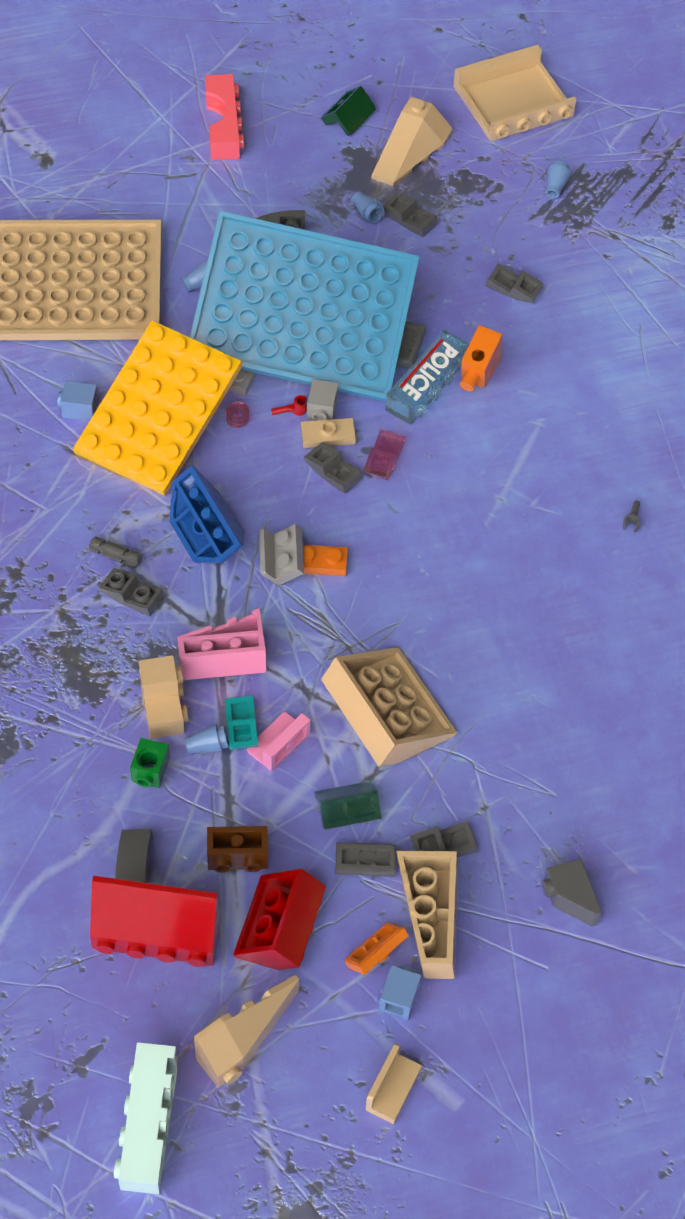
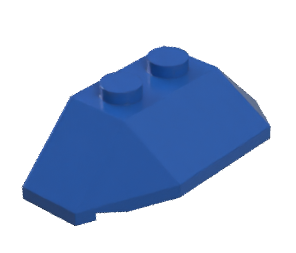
M191 465L172 481L171 490L173 494L170 505V523L193 562L224 563L243 547L245 533L221 494L195 466Z

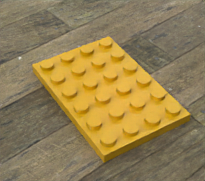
M151 320L73 447L74 453L166 496L172 486V481L176 479L243 366L242 361Z

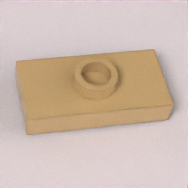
M353 418L301 422L303 448L317 447L322 442L329 446L352 445L356 442Z

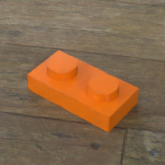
M303 545L304 574L346 576L348 548Z

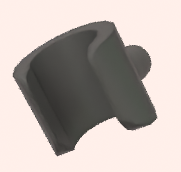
M634 501L631 513L625 516L622 525L624 530L627 523H633L635 525L634 532L638 531L640 519L637 516L640 506L639 501Z

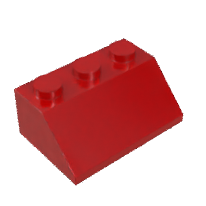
M302 868L261 875L233 956L237 959L275 970L299 968L304 958L309 937L313 931L318 910L322 904L326 886Z

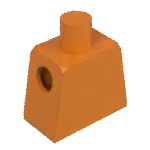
M481 325L477 327L461 361L462 379L459 385L462 389L472 392L476 385L480 387L487 385L501 361L503 334Z

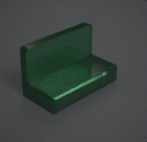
M371 781L314 792L315 799L319 804L321 823L324 830L382 819L378 791Z

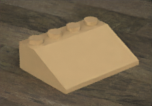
M399 647L335 657L321 678V681L379 767L403 762L457 734V731Z

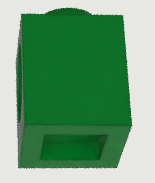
M140 738L130 766L132 782L142 787L153 786L160 788L170 759L169 744ZM148 763L155 764L153 767H144Z

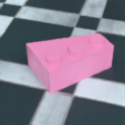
M260 608L252 610V615L238 620L236 617L229 618L226 624L212 628L209 625L178 636L179 663L183 680L265 673L266 650Z

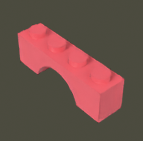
M233 74L205 75L207 110L215 111L223 116L219 122L209 125L211 160L240 159L239 149H244L243 134L238 133L242 132V117H237V115H241L240 100H235V98H239V86L234 84Z

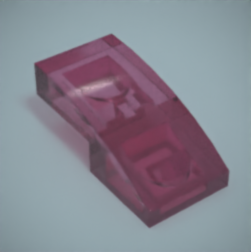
M380 429L375 446L371 448L363 473L389 480L404 447L406 436Z

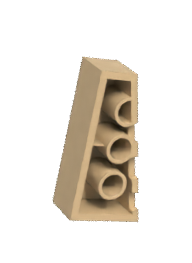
M396 851L423 977L427 979H455L459 871L457 851Z

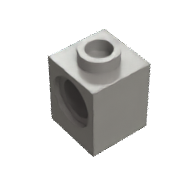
M312 380L307 402V420H332L334 418L338 399V383Z

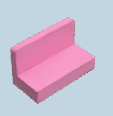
M283 712L257 737L258 747L247 748V752L272 772L310 735L311 720L302 713L294 719L286 712Z

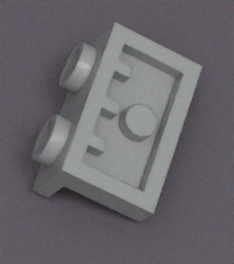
M294 524L275 534L266 528L259 531L261 574L278 586L303 575L302 528Z

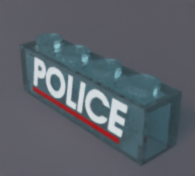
M443 330L387 393L385 411L410 425L418 417L421 418L425 414L428 405L439 398L445 385H450L453 382L456 373L461 368V361L469 343Z

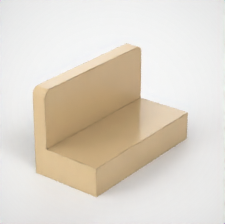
M396 1043L393 1045L367 1096L365 1108L366 1111L392 1124L395 1123L422 1069V1065L400 1055L401 1046Z

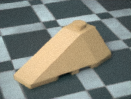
M410 97L401 111L371 176L372 179L394 186L411 173L412 168L419 162L424 163L435 150L439 151L444 147L453 128L432 103Z
M296 974L267 990L262 996L261 1001L257 1004L252 1000L244 1003L241 1007L242 1010L234 1017L227 1013L194 1036L196 1060L218 1088L225 1083L228 1085L232 1084L242 1075V1070L245 1069L299 992V978Z

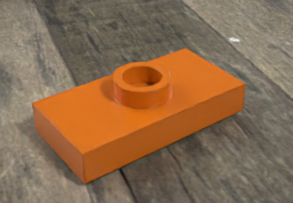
M386 922L348 955L344 962L349 969L365 975L375 965L386 960L390 952L409 935L403 927Z

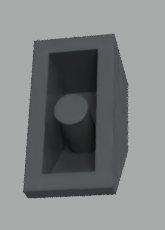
M579 859L547 867L545 878L542 880V889L544 895L550 897L553 907L590 926L598 925L602 912L582 860Z

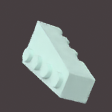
M137 1042L134 1065H131L129 1084H131L130 1096H126L124 1115H127L126 1127H121L119 1146L123 1147L122 1158L116 1159L114 1178L119 1179L120 1190L160 1194L178 1072L176 1046Z

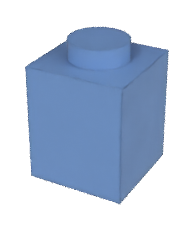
M65 381L64 389L59 391L57 406L61 407L62 417L86 421L91 420L98 405L97 385Z
M391 966L380 997L379 1011L408 1020L420 987L421 975L409 967L400 966L398 968Z

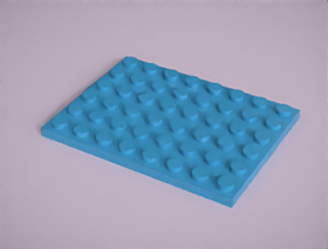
M219 210L190 338L242 361L243 366L241 370L311 385L313 379L338 383V392L388 403L419 256Z

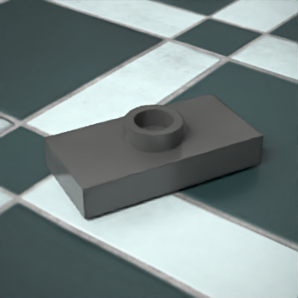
M405 322L396 366L410 370L413 369L426 333V326Z
M336 843L335 874L395 877L396 845Z

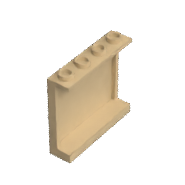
M538 44L455 69L453 87L490 142L574 116L576 97L567 99L541 63L542 50Z

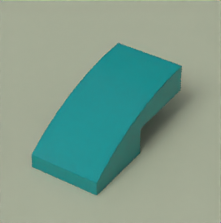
M253 696L225 699L229 750L258 747Z

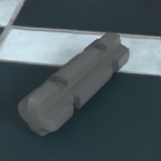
M97 536L90 541L89 550L96 554L101 552L102 556L120 563L124 561L125 565L133 568L139 566L142 555L134 550L129 552L128 548L110 541L106 543L105 539Z

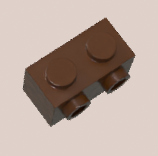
M268 826L207 827L208 870L226 873L231 870L258 872L261 869H268Z

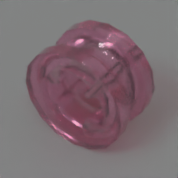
M232 402L226 408L227 423L234 428L246 426L249 422L248 406L242 402Z

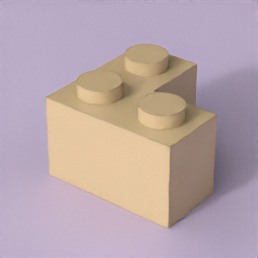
M173 655L140 660L141 691L150 739L184 734V722H189L187 707L186 705H181L179 699L184 697L181 666H175Z

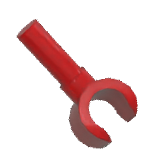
M298 395L295 397L293 404L272 408V415L293 412L297 416H303L307 412L306 396Z

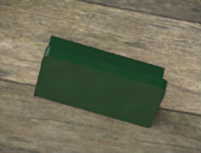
M359 86L347 91L321 119L325 125L338 122L346 135L350 136L376 110V107L363 87Z

